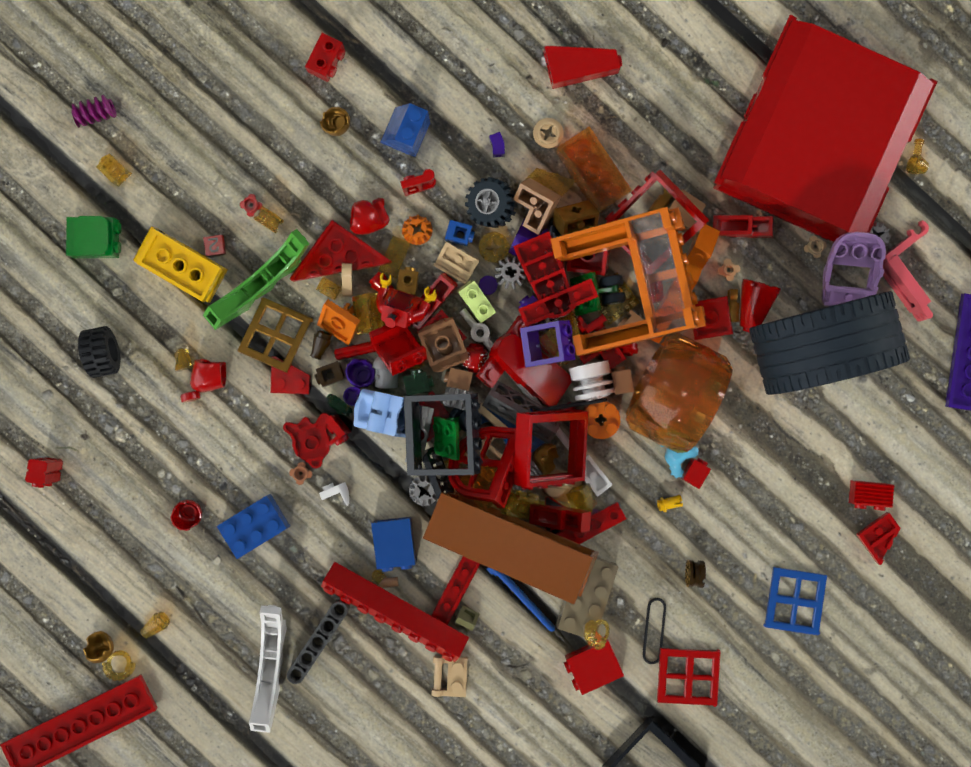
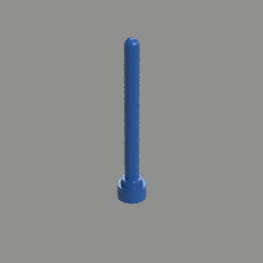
M489 567L486 568L491 575L498 576L550 632L555 630V625L509 576Z

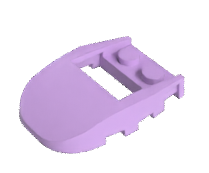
M850 232L841 235L835 240L823 271L822 302L824 305L833 306L877 293L879 280L884 274L883 260L886 258L885 243L880 237L872 233ZM833 264L870 268L866 288L829 285Z

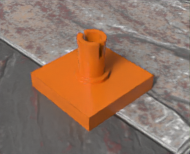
M328 299L323 305L317 326L345 344L350 345L361 321L352 315L356 309L353 305L348 309L351 305L350 303H346L341 308Z

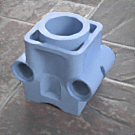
M362 389L354 407V426L372 432L406 438L404 397Z

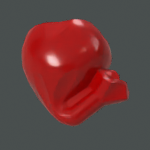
M377 198L372 203L368 200H360L352 205L350 230L353 233L359 235L371 234L387 226L390 221L385 210L383 198Z

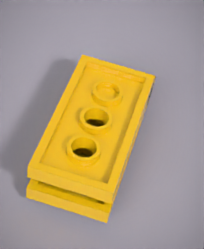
M153 226L150 227L133 259L138 265L202 302L206 301L209 303L228 271L227 268ZM200 272L201 276H200V279L198 280V277H197V276H198V273Z

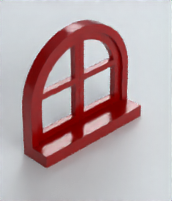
M483 427L479 430L480 438L482 440L486 439L480 453L483 460L481 466L497 468L489 490L473 488L478 474L471 475L467 486L462 483L459 475H448V479L452 487L460 495L468 499L492 502L497 508L504 509L513 487L516 428ZM467 436L459 443L460 460L449 459L448 468H459L460 463L468 464V456H464L467 451ZM492 438L508 439L501 460L485 459Z

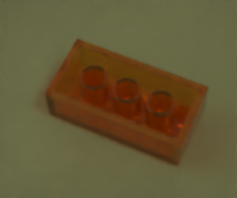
M590 126L557 147L556 154L585 198L590 201L599 214L632 192V189Z

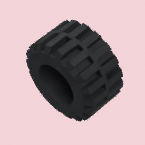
M108 326L80 332L78 351L81 363L87 374L91 378L118 373L121 363L120 350L111 329Z

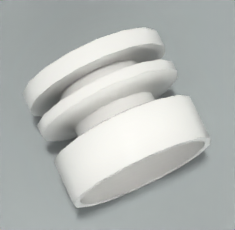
M608 360L569 368L571 381H580L581 385L574 387L573 391L582 390L583 393L574 396L575 401H591L605 398L611 393H615L614 388L605 389V385L611 384L613 381L603 380V376L611 373Z

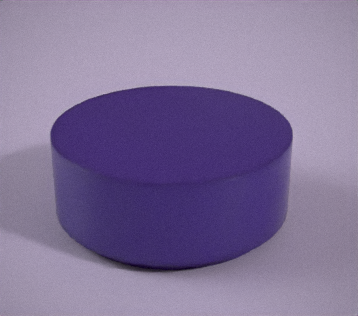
M484 276L480 279L479 288L484 295H492L496 292L498 284L494 277Z

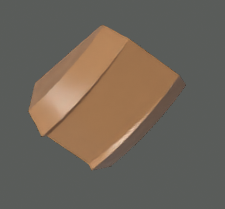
M444 318L425 326L418 332L420 341L426 348L428 362L434 372H443L448 368L464 363L469 358L453 318Z

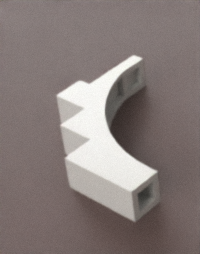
M261 605L260 661L249 725L251 731L270 733L280 691L279 676L283 663L282 648L287 627L280 607Z

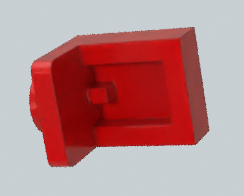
M602 314L587 325L582 317L579 316L576 319L578 322L576 325L581 333L589 334L593 330L597 332L605 327L604 322L607 319Z

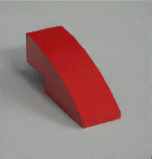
M713 215V228L720 231L719 236L773 238L774 218L773 216L753 217V215Z
M445 272L440 274L431 285L430 293L428 294L431 295L436 290L437 298L429 303L431 305L424 319L411 325L419 330L459 284Z
M530 504L529 523L557 530L566 529L579 533L590 531L591 511L552 505Z

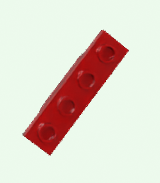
M615 502L591 514L590 531L579 533L565 529L557 533V535L581 544L627 518L618 502Z

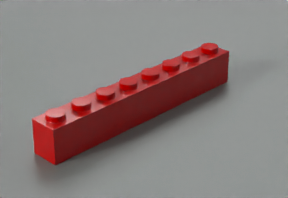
M335 561L321 584L326 593L337 595L342 602L349 605L353 604L360 612L364 614L369 613L379 623H386L395 632H402L408 635L411 641L424 644L427 650L440 653L442 658L449 662H456L459 659L469 639L463 633Z

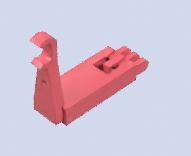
M923 220L918 222L921 232L915 234L914 230H908V237L886 252V258L883 260V277L907 310L919 322L933 317L932 311L927 306L931 300L898 255L929 231L928 224Z

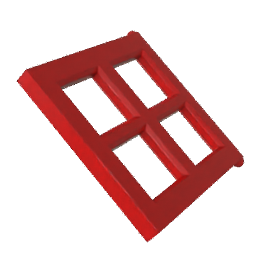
M660 648L657 703L711 705L716 707L718 704L721 651L719 649L712 651ZM668 656L686 657L685 674L667 673ZM694 658L712 659L711 675L693 674ZM667 678L685 679L684 696L666 695ZM693 680L711 681L710 697L692 696Z

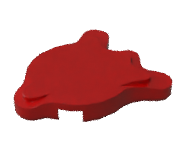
M322 413L314 424L311 423L310 418L304 417L298 424L286 422L283 425V430L292 439V447L295 454L309 463L314 469L322 466L323 459L331 448L328 444L331 439L325 421L330 416L328 413Z

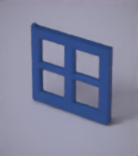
M773 567L766 618L763 626L765 628L820 635L819 629L827 575ZM780 576L796 578L794 597L778 595ZM802 580L818 582L815 600L799 598ZM776 602L792 605L790 623L774 621ZM798 606L814 608L811 626L795 624Z

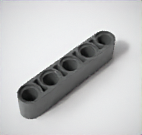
M340 598L332 604L288 670L287 679L290 683L299 684L303 681L348 613L350 605L342 602ZM338 604L342 605L345 612H337L335 606ZM325 621H331L334 624V628L328 629L325 626ZM320 637L323 640V644H316L314 638ZM309 653L312 656V660H305L303 654ZM293 670H299L301 677H296L293 674Z

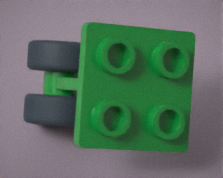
M595 272L570 279L571 287L591 278L598 296L599 294L607 293L602 296L604 305L618 304L626 301L625 293L619 292L618 286L623 284L622 275L600 278L602 289H598ZM599 297L575 306V315L581 316L600 311Z
M454 408L450 412L449 418L434 417V450L436 455L455 461L460 460L459 432L461 429L467 432L466 410Z

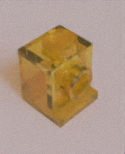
M110 153L103 156L96 166L99 171L118 187L132 174Z

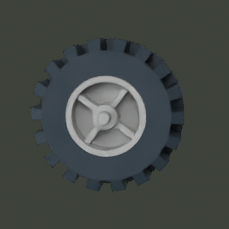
M488 177V179L481 178V182H474L475 187L470 186L468 190L471 192L466 194L465 197L468 199V202H465V206L469 207L466 210L467 214L472 215L470 218L482 226L490 228L505 226V222L512 220L510 216H515L514 208L518 207V204L514 201V189L509 187V184L492 177Z

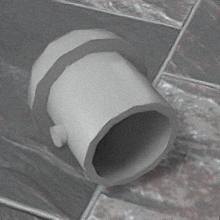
M377 356L372 368L376 369L375 387L397 388L399 375L392 376L381 358Z

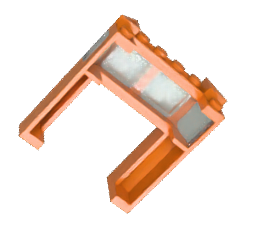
M664 207L550 239L555 259L564 262L629 245L646 320L585 335L578 334L572 336L576 356L706 326L704 307H695V304H698L696 293L691 290L693 278L691 272L688 273L686 268L689 261L687 254L683 253L681 246L684 245L683 235L678 233V231L686 229L679 207L673 209Z

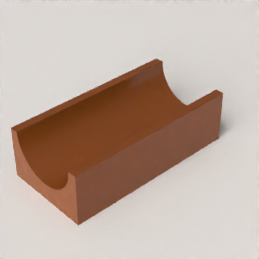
M458 492L440 494L423 539L571 604H575L577 597L582 596L599 554L597 551L477 500L468 499Z

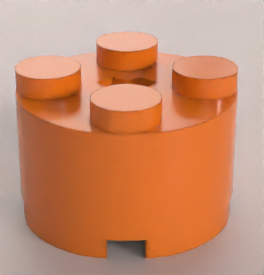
M606 401L589 404L584 407L583 411H589L587 435L596 439H607L618 431L620 414L615 405ZM599 414L604 418L601 425L595 421L596 418H599Z

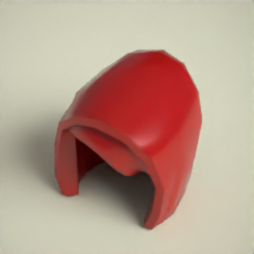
M206 359L194 360L190 385L194 390L204 393L225 387L226 362H210Z

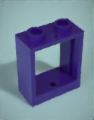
M570 320L554 321L520 328L525 367L576 360ZM555 328L559 357L542 359L538 331Z

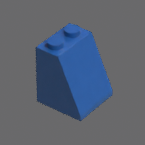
M411 103L395 107L380 143L416 158L430 125L428 111Z

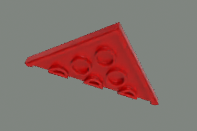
M331 220L292 274L290 280L295 282L342 273V263L352 264V271L387 265L392 261L334 220Z

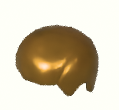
M331 107L326 112H323L320 125L326 133L332 136H341L350 126V116L341 107Z
M546 443L539 446L533 455V462L545 475L551 473L556 468L554 459L559 458L557 447L552 443Z
M97 631L86 638L87 646L83 648V651L89 662H105L113 653V640L107 633Z

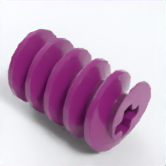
M101 95L102 101H99L97 97H94V103L87 99L86 106L82 101H79V108L75 103H72L71 112L77 127L79 128L81 125L87 126L88 122L90 124H94L95 121L101 122L103 118L108 120L110 116L115 118L117 114L112 100L107 99L105 95Z

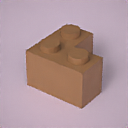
M531 178L521 182L514 201L529 209L522 226L538 235L547 229L554 214V209L557 208L562 196Z

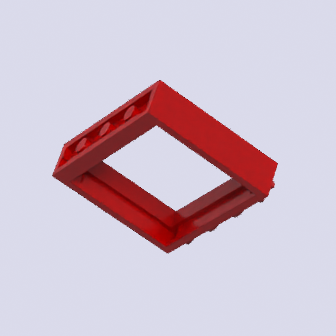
M661 169L656 173L652 171L644 179L646 183L642 187L638 185L631 192L633 196L629 200L625 198L618 205L620 209L616 213L612 211L605 218L606 223L617 221L658 181L697 221L683 234L684 244L709 221ZM629 245L622 246L631 256ZM671 246L654 262L642 251L646 273L652 275L672 256Z
M567 409L517 413L513 484L521 486L522 490H533V487L548 488V485L561 487L563 483L575 485V482L585 481L589 411ZM570 421L568 472L530 476L533 423Z

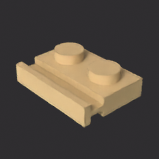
M446 241L433 266L466 284L469 282L480 260L451 242Z

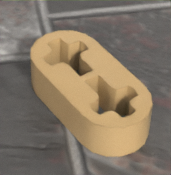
M342 263L343 296H353L352 264Z

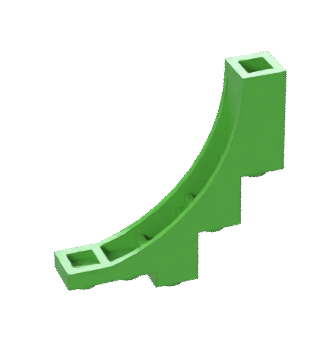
M298 229L292 231L278 251L254 274L231 292L207 307L203 314L205 319L216 330L249 310L256 299L274 288L278 280L295 271L301 262V256L310 243Z

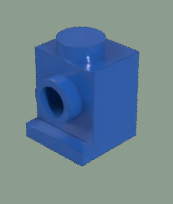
M450 220L445 241L468 246L469 242H473L475 232L472 231L471 225ZM459 232H463L464 237L459 238L457 237V234Z

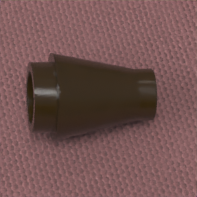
M318 330L314 334L310 356L321 360L332 342V335Z

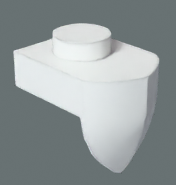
M345 482L336 486L331 483L322 487L324 491L319 493L322 500L340 493L345 504L349 505V491Z

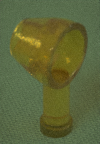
M918 138L914 140L913 156H911L906 166V171L910 174H925L929 168V163L921 157L924 139Z

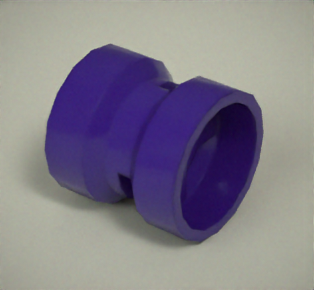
M358 387L347 388L343 394L345 403L355 406L361 389Z

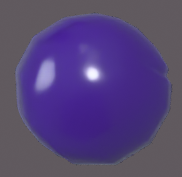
M355 358L347 364L345 370L347 380L355 387H368L375 380V368H372L373 365L368 360Z

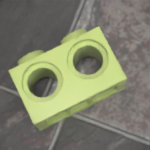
M470 280L456 290L479 323L484 322L496 313L474 280Z

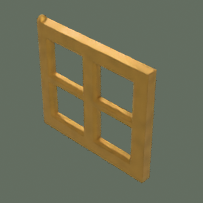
M262 297L237 351L287 373L313 319ZM267 307L282 313L275 330L259 324ZM287 316L302 322L295 338L280 333ZM256 331L271 337L263 354L248 348ZM275 340L291 346L284 362L268 356Z

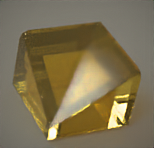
M322 277L316 290L335 300L341 291V287Z
M181 348L174 353L176 359L175 371L181 372L193 367L187 349Z

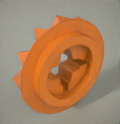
M419 215L410 216L409 219L404 221L402 227L403 237L413 245L426 243L431 238L433 232L431 222L426 217ZM421 224L422 232L414 234V228L412 227H418Z

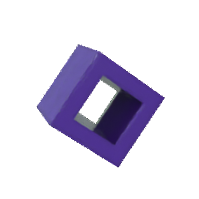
M497 132L490 135L489 140L493 148V158L505 157V144L501 133Z

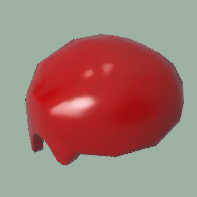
M182 500L177 503L170 517L172 524L177 529L189 531L192 527L198 525L202 518L200 505L193 500Z

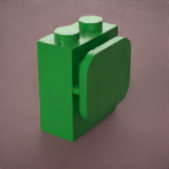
M66 217V256L71 258H119V253H121L122 249L119 242V234L122 232L121 223L113 217Z

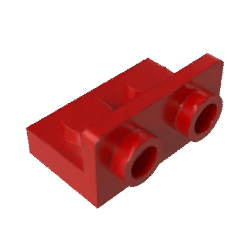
M338 414L330 415L325 419L327 423L326 428L331 434L335 433L337 435L328 442L330 446L334 444L337 446L341 445L349 439L348 434L351 433V430Z

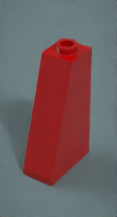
M564 46L544 47L543 53L552 89L618 74L622 67L621 55H617L616 49Z

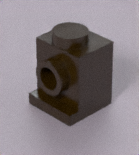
M339 361L316 369L315 379L318 385L321 384L322 387L346 380ZM332 372L333 378L329 379L327 373Z

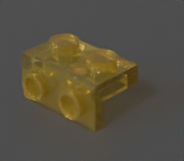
M516 489L515 492H510L505 508L501 509L500 513L529 520L530 504L545 505V501L540 500V496L529 492L527 495V492Z

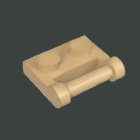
M440 655L433 656L435 668L434 688L431 691L432 696L466 697L468 657L460 656L456 662H449ZM443 663H448L447 688H441Z

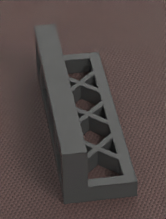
M499 380L491 389L482 405L516 425L517 413L531 412L530 409L541 411V408H543L542 405ZM496 388L504 391L505 395L495 392ZM513 399L520 400L522 405L514 403ZM556 421L555 426L549 422L533 423L532 435L549 444L557 433L562 421Z

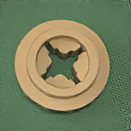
M544 118L536 123L533 137L535 143L540 145L541 148L550 149L557 147L563 139V128L557 120ZM552 127L551 134L554 137L549 136L548 139L544 140L545 133L543 131H548Z

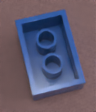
M269 494L219 524L217 528L236 559L289 528L290 524L273 496Z

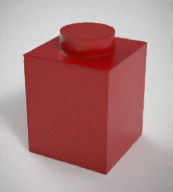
M691 458L680 479L700 489L711 469L707 467L708 463L700 458L697 460Z

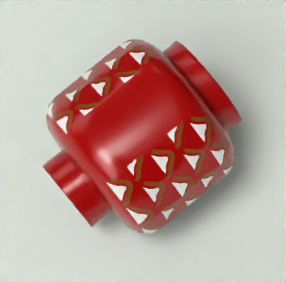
M471 343L466 347L469 358L462 365L467 368L468 372L478 373L487 360L488 352L484 349L483 345Z

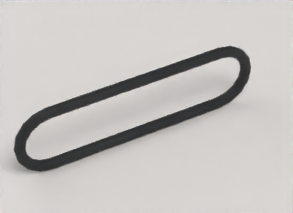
M607 398L541 408V411L606 402Z
M660 598L651 599L647 606L643 659L648 664L659 662V656L657 660L652 662L648 661L645 656L650 606L654 601H660L663 604L659 654L660 648L663 646L666 604Z

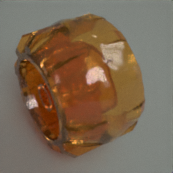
M680 333L667 336L651 357L633 392L626 411V421L629 429L676 453L691 450L710 426L727 392L733 372L727 357Z

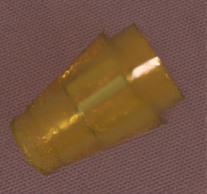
M164 612L155 613L140 630L142 636L149 638L167 629L170 619Z

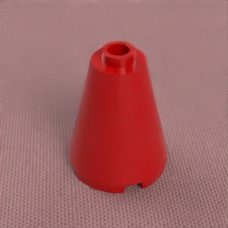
M749 279L742 280L739 326L743 327L742 331L750 333L749 329L763 323L781 288L771 287L765 283Z

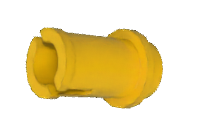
M680 495L665 499L661 497L660 500H657L659 511L667 512L669 509L683 507V503H680L682 498Z

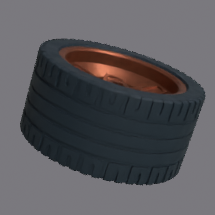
M887 291L751 327L749 331L752 343H754L755 354H757L756 358L760 366L766 394H782L822 386L891 368L909 361L910 356L907 344H905L904 333H902L901 322L898 319L899 314L897 309H895L896 303L893 292Z

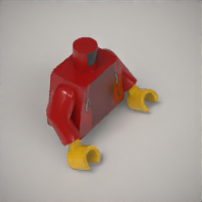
M381 273V287L378 290L376 306L378 312L381 313V320L385 322V325L389 328H393L395 325L407 328L412 323L423 320L431 305L429 303L437 298L436 290L431 295H428L430 288L426 287L424 290L425 300L393 288L388 290L387 287L392 283L391 274L388 280H383L384 274Z

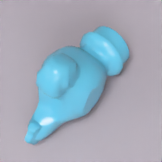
M669 431L658 441L661 447H666L664 457L670 466L671 475H674L675 478H681L684 473L681 463L687 458H695L699 450L694 445L688 446L683 442H675V435Z

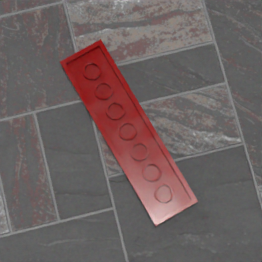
M142 674L1 743L0 746L10 767H43L156 711L158 707Z

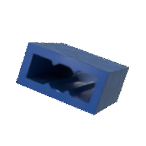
M411 517L373 521L371 526L377 569H382V572L393 571V567H401V569L413 568L412 565L416 564Z

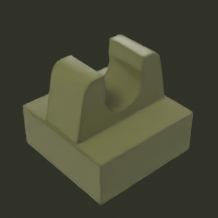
M463 605L455 621V626L459 627L461 625L465 627L466 632L473 631L480 614Z

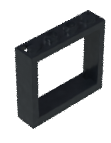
M478 393L404 396L407 476L476 475L481 473L483 460L480 456L482 439L479 433L481 419L479 418L478 410L481 403H478ZM465 400L468 468L422 469L419 402Z
M650 716L602 765V767H615L650 730L686 766L702 767Z

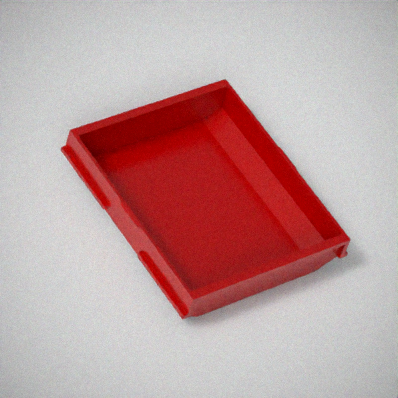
M789 15L762 74L763 79L759 88L753 94L744 114V121L740 123L713 182L715 183L713 188L832 243L846 233H870L889 191L888 184L906 144L912 140L938 81L932 78L928 79L915 69L820 26L796 20L797 17Z

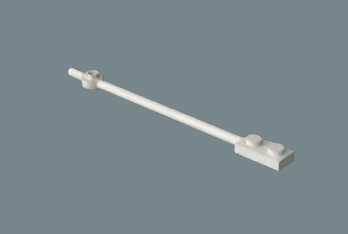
M464 308L460 314L471 327L472 339L479 343L483 342L490 351L493 342L489 339V328L483 323H477L467 309ZM483 330L484 335L479 337L476 332ZM514 381L526 397L542 405L521 384H517ZM549 422L554 426L556 425V422ZM559 427L556 436L569 451V438ZM587 455L585 482L598 497L611 487L612 483L590 455Z

